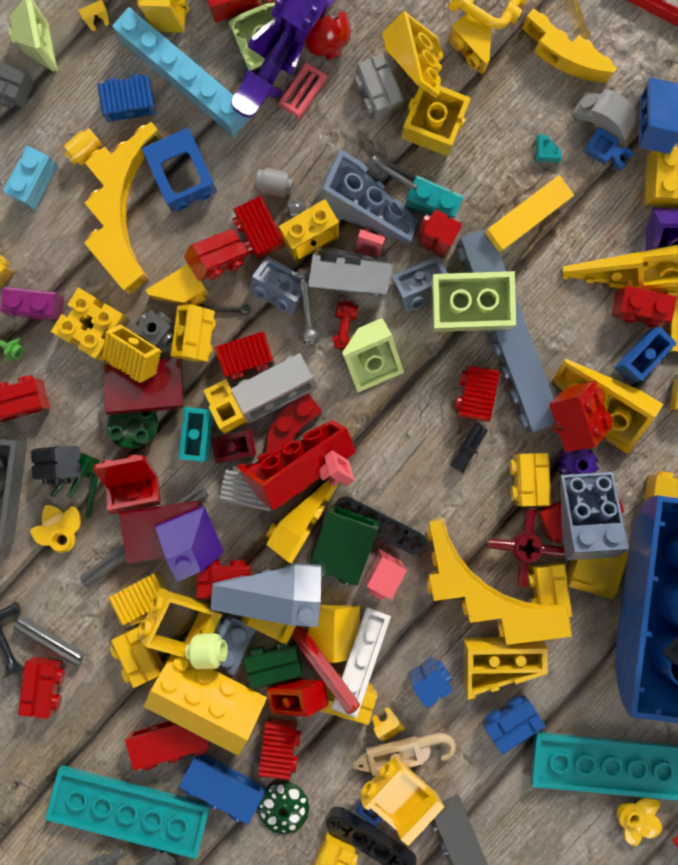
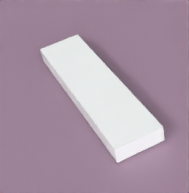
M368 607L365 609L342 675V680L359 701L360 707L391 618L389 615ZM334 698L331 709L357 718L360 707L356 712L347 714L337 699Z

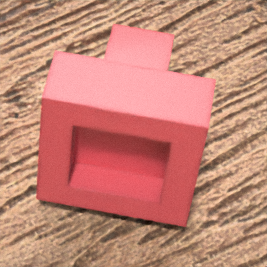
M367 228L360 230L354 252L380 257L385 240L384 235L381 233L378 235L370 233V229Z
M334 451L324 456L326 463L319 470L322 480L328 477L332 486L338 483L348 486L355 481L347 459Z

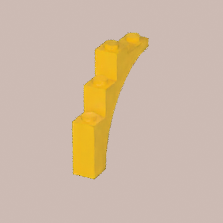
M152 122L140 126L135 131V135L128 141L118 144L112 154L104 146L102 149L92 152L89 159L85 162L104 187L93 191L84 203L104 227L91 232L88 240L84 243L119 286L129 295L149 279L138 264L130 245L127 230V202L136 172L146 158L142 148L163 139Z
M436 518L429 522L430 526H427V535L429 541H433L435 551L432 552V561L434 567H438V570L432 571L429 575L427 589L429 594H433L434 601L465 597L462 600L464 615H469L470 623L502 619V621H498L499 633L501 637H505L507 645L572 637L567 604L542 605L524 602L504 595L490 587L476 576L458 555L449 538L444 518Z

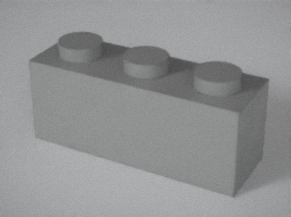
M299 353L285 358L282 363L274 367L262 370L260 374L251 379L240 381L231 390L243 415L251 423L318 387Z

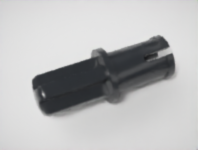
M479 423L474 424L463 443L460 442L461 447L450 463V466L462 473L465 472L474 454H478L476 450L488 432L486 427Z

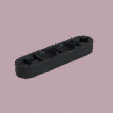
M342 496L335 502L334 506L338 507L340 503L344 504L346 501H350V507L356 511L357 506L363 507L358 513L359 515H363L365 512H372L376 517V521L380 522L376 537L410 554H419L425 549L426 539L419 531L349 496ZM391 523L397 525L399 530L394 538H388L384 534L385 526ZM403 529L408 530L405 535L412 539L415 535L419 536L418 541L421 543L419 547L414 546L413 549H410V543L402 539V544L397 543L403 535Z
M333 807L330 809L326 820V827L339 838L382 865H416L417 857L407 847L343 807ZM354 832H363L367 837H358ZM376 846H385L389 851H381Z

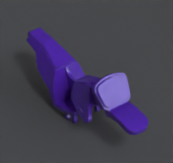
M334 0L276 1L271 12V16L275 19L262 27L249 40L248 47L265 60L258 74L253 73L249 69L245 73V79L231 102V107L236 113L245 118H251L257 113L267 96L272 98L280 96L282 91L273 85L280 70L290 75L292 74L302 52L305 38L319 18L325 15Z

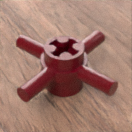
M525 509L523 532L515 535L511 541L487 539V548L511 551L513 557L519 561L517 586L527 587L530 563L537 561L541 555L566 557L564 547L543 545L540 539L533 534L535 509ZM527 541H531V552L528 555L524 551H520V545L525 546Z

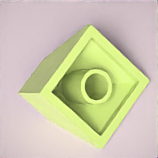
M22 0L9 16L11 27L8 28L12 42L16 43L23 53L52 72L58 71L47 20L33 0Z
M382 318L358 328L342 352L357 392L404 373L393 336Z

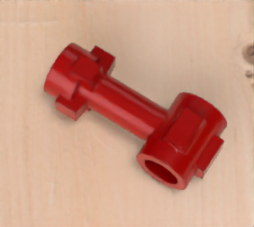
M343 300V303H337L335 317L340 318L338 336L333 335L332 343H334L333 348L344 350L352 339L348 337L350 320H356L358 305H353V302Z

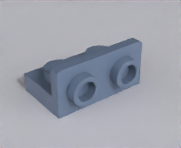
M267 256L252 276L249 291L257 298L266 300L278 310L290 315L294 314L297 304L302 298V291H300L301 280H299L298 273Z
M438 256L391 276L392 282L402 299L405 312L419 309L423 305L432 302L431 280L433 274H448Z
M229 614L226 620L220 619L214 633H217L221 636L222 640L226 641L228 649L226 660L218 668L234 675L256 629L246 626L240 618Z

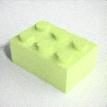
M515 271L433 274L431 280L433 332L511 330L516 326Z

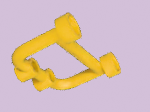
M451 0L447 8L455 13L459 8L487 27L499 30L505 28L510 22L515 24L522 12L521 8L524 7L527 0H510L501 18H495L474 5L475 0Z

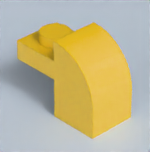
M227 379L203 390L211 405L209 409L219 429L224 434L248 422L236 401Z

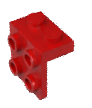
M130 455L125 459L105 460L93 466V472L106 487L107 511L110 515L122 511L161 505L159 477L145 456Z

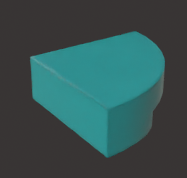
M538 134L536 136L535 162L560 163L562 161L560 148L550 140V137Z

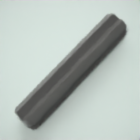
M24 616L19 617L13 626L14 630L74 666H78L85 656L81 650Z

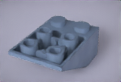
M613 472L561 475V524L566 560L619 557L629 548Z

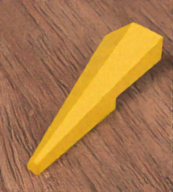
M678 245L563 266V279L568 280L570 277L585 280L586 283L590 284L600 282L608 284L609 287L620 289L630 286L678 296Z

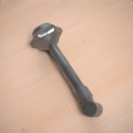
M298 269L306 329L298 335V340H303L304 345L319 343V338L323 337V333L313 328L309 291L311 288L308 287L309 269Z

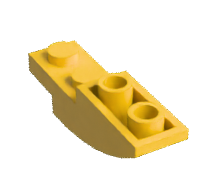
M535 9L527 15L522 29L538 42L534 53L553 67L574 77L598 83H607L618 69L614 66L612 60L599 53L589 40L578 35L572 42L564 31L558 30L550 23L546 15L539 13Z

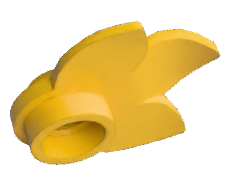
M45 505L42 513V525L33 527L30 530L32 537L38 544L51 546L58 553L70 551L76 542L75 533L81 526L79 511L74 506L63 512L55 506ZM61 535L67 538L66 544L60 542Z
M642 797L635 804L625 802L618 807L616 815L619 824L623 827V837L627 843L637 847L642 837L648 839L655 838L661 833L662 824L655 817L661 805L660 801L655 798Z

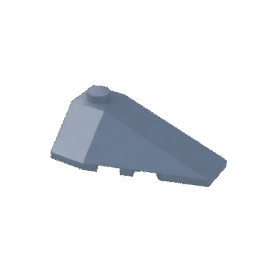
M340 149L322 179L312 204L316 205L326 199L337 218L409 244L419 221L397 199H392L383 190L385 186L380 181L376 182L367 173L368 168L362 162Z
M293 563L272 571L270 569L264 570L262 573L246 577L243 575L214 582L211 610L291 626L318 627L321 603V565Z

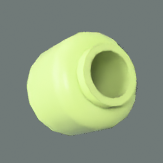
M217 633L194 635L190 644L186 646V658L190 660L191 665L195 669H216L227 658V643Z

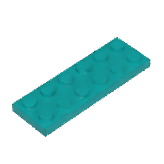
M537 732L534 734L530 784L532 787L678 801V745Z
M61 765L57 772L45 820L197 859L210 807L206 802Z

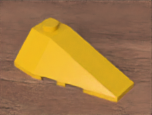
M403 10L382 32L385 43L384 48L419 87L436 98L440 93L441 82L438 73L442 70V65L439 61L443 58L439 37Z
M568 359L563 361L552 379L562 391L568 386L596 380L598 387L604 393L606 411L612 417V429L606 434L604 439L627 454L630 453L663 406L661 402L639 389Z
M328 479L286 515L278 525L273 523L266 534V537L269 538L266 545L292 564L339 483L332 486Z

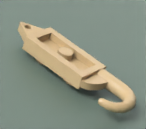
M436 733L419 738L414 736L366 748L367 752L354 762L353 766L354 769L370 772L373 776H376L380 772L381 767L394 756L408 768L422 765L429 758L430 746L444 743L448 745V752L441 756V760L446 761L454 755L456 744L454 739L445 733Z

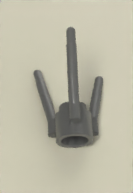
M378 154L373 156L366 166L368 168L367 173L376 182L379 179L385 181L390 175L411 189L417 190L415 184L402 176L404 175L415 180V174L391 163L386 158L383 159Z

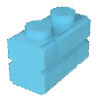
M26 145L22 158L17 162L3 192L13 200L36 210L58 165L49 156Z

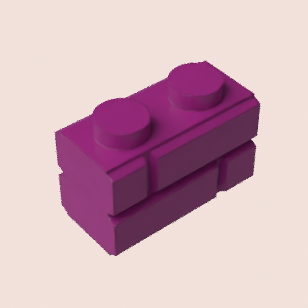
M3 287L0 310L5 315L16 318L57 322L61 314H63L64 297L56 292Z

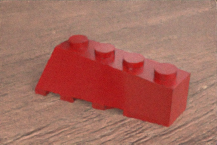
M331 420L303 434L302 440L288 441L281 445L282 450L269 456L267 453L257 456V462L249 466L243 463L237 466V469L259 500L272 510H275L321 478L319 470L326 463L324 456L329 452L334 451L348 459L356 451L348 429Z

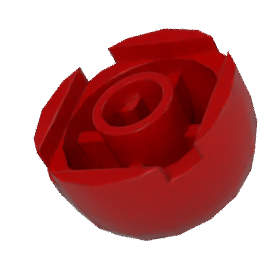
M346 11L338 12L339 17L334 19L329 15L317 21L304 41L305 48L311 54L317 57L326 56L327 60L341 56L340 50L347 46L351 36L350 22Z

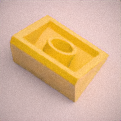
M320 604L318 627H309V635L329 662L337 663L348 660L360 626V605Z

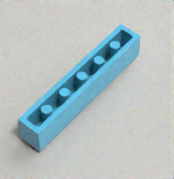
M130 7L114 23L112 27L122 44L234 137L250 119L241 116L232 109L231 102L234 96Z

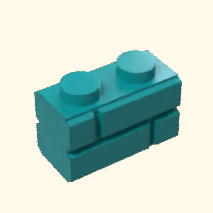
M416 176L413 184L417 186V190L410 189L404 207L424 216L426 214L431 216L434 211L438 210L446 214L448 219L451 217L454 219L464 196L456 192L451 193V190Z
M184 407L183 418L185 421L182 422L178 459L208 462L213 415L210 409Z

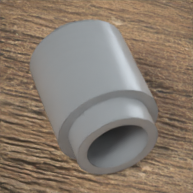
M265 168V170L259 169L256 176L255 190L261 191V194L285 199L287 194L291 195L294 179L290 178V173L270 168Z

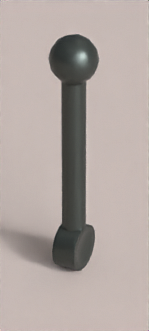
M247 304L241 307L199 305V307L219 312H241L243 315H248L251 312V308Z

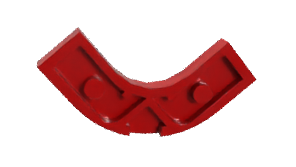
M309 393L294 400L273 421L267 438L268 456L282 450V444L294 441L296 434L301 428L323 412Z

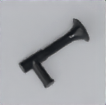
M14 602L12 605L0 610V621L21 612L18 602ZM0 623V653L5 664V673L1 679H4L23 670L24 666L19 664L12 654Z

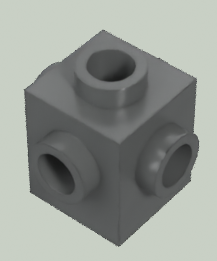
M150 310L148 314H142L136 322L137 327L135 331L141 335L140 337L160 350L171 343L174 334V328L170 326L172 320L161 311L157 315ZM156 325V331L151 333L150 331Z

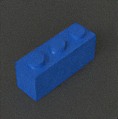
M649 77L639 98V148L670 154L674 145H678V83Z
M205 753L194 756L179 785L188 796L198 797L206 801L210 808L220 809L228 813L234 821L249 824L264 796L266 787Z

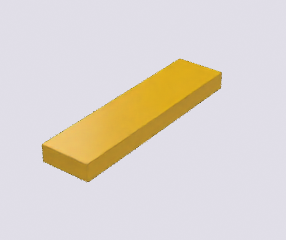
M558 175L485 230L484 233L500 253L573 197L574 194L561 176Z

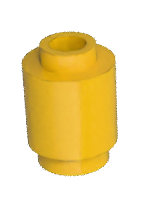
M87 128L84 132L81 130L64 145L67 150L63 154L74 166L77 163L83 166L89 159L90 154L98 150L103 144Z

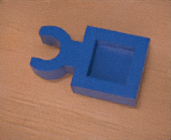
M600 127L595 131L583 151L603 165L608 160H611L612 165L617 170H623L627 165L620 160V156L629 159L633 155V152L628 148H618L617 145L620 140Z

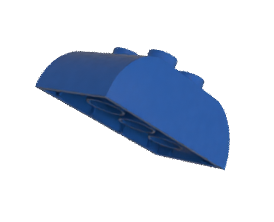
M655 495L650 497L641 507L635 519L629 540L616 644V676L622 704L630 717L678 723V666L662 653L678 636V498Z

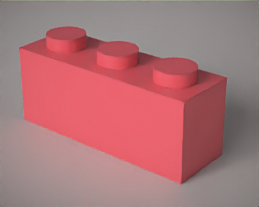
M379 548L364 575L370 594L381 600H384L385 597L392 600L407 569L400 559Z

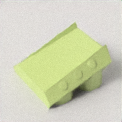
M275 3L261 5L229 21L231 30L250 71L260 68L265 59L248 47L249 40L262 27L275 19L271 16Z

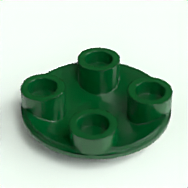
M155 411L114 414L109 416L107 422L109 438L116 445L125 449H137L145 446L153 439L158 429V417Z

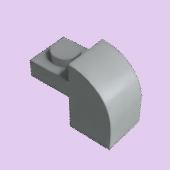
M604 89L601 94L585 92L573 112L576 119L597 123L601 129L621 140H626L638 120L632 104L622 95L609 89Z

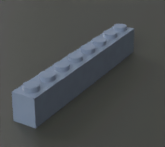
M488 228L461 237L457 243V257L460 262L464 261L467 269L464 273L506 272L500 253L484 233ZM516 299V326L511 330L485 331L492 336L493 342L491 347L495 357L500 358L502 363L500 367L501 375L505 381L509 382L511 387L509 396L513 405L518 406L520 412L518 415L519 423L522 429H526L527 433L556 424L549 403L554 398Z

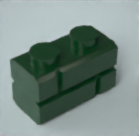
M288 641L287 644L277 642L274 644V648L265 650L264 646H258L249 650V654H246L244 662L251 690L303 677V668L295 642L290 643Z

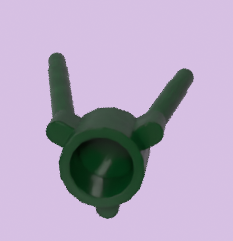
M81 452L80 460H78L81 466V476L75 478L67 497H73L83 476L90 478L91 474H93L85 515L86 518H90L98 477L93 472V466L99 464L100 460ZM57 484L50 496L54 497L64 484Z

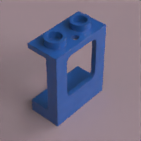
M189 127L142 148L165 202L171 211H182L188 208L190 203L196 200H207L213 196L214 192H217ZM188 153L201 181L198 185L176 194L172 192L162 169V164L181 154Z

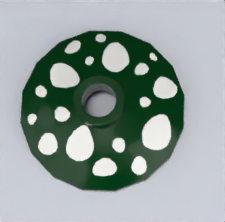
M284 781L274 783L265 789L264 796L258 806L260 819L265 827L274 833H293L301 828L308 818V797L294 783ZM281 808H284L288 811V813L286 815H281L279 813V810Z

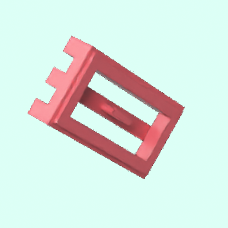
M305 62L278 102V106L281 109H286L287 113L295 115V118L300 120L326 82L327 75ZM308 71H310L311 75L309 76L305 84L302 86V88L300 89L299 93L292 101V103L288 104L287 102L292 97V95L294 94V92L296 91V89L298 88V86L300 85ZM316 77H319L314 86L312 87V89L310 90V92L308 93V95L306 96V98L304 99V101L302 102V104L300 105V107L296 109L297 105L304 97V95L306 94V92L308 91Z

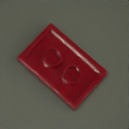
M160 359L156 370L157 373L142 383L131 379L130 375L122 372L121 369L115 368L110 364H104V412L106 415L184 408L182 359Z
M198 500L119 512L127 564L165 558L155 525L199 508Z

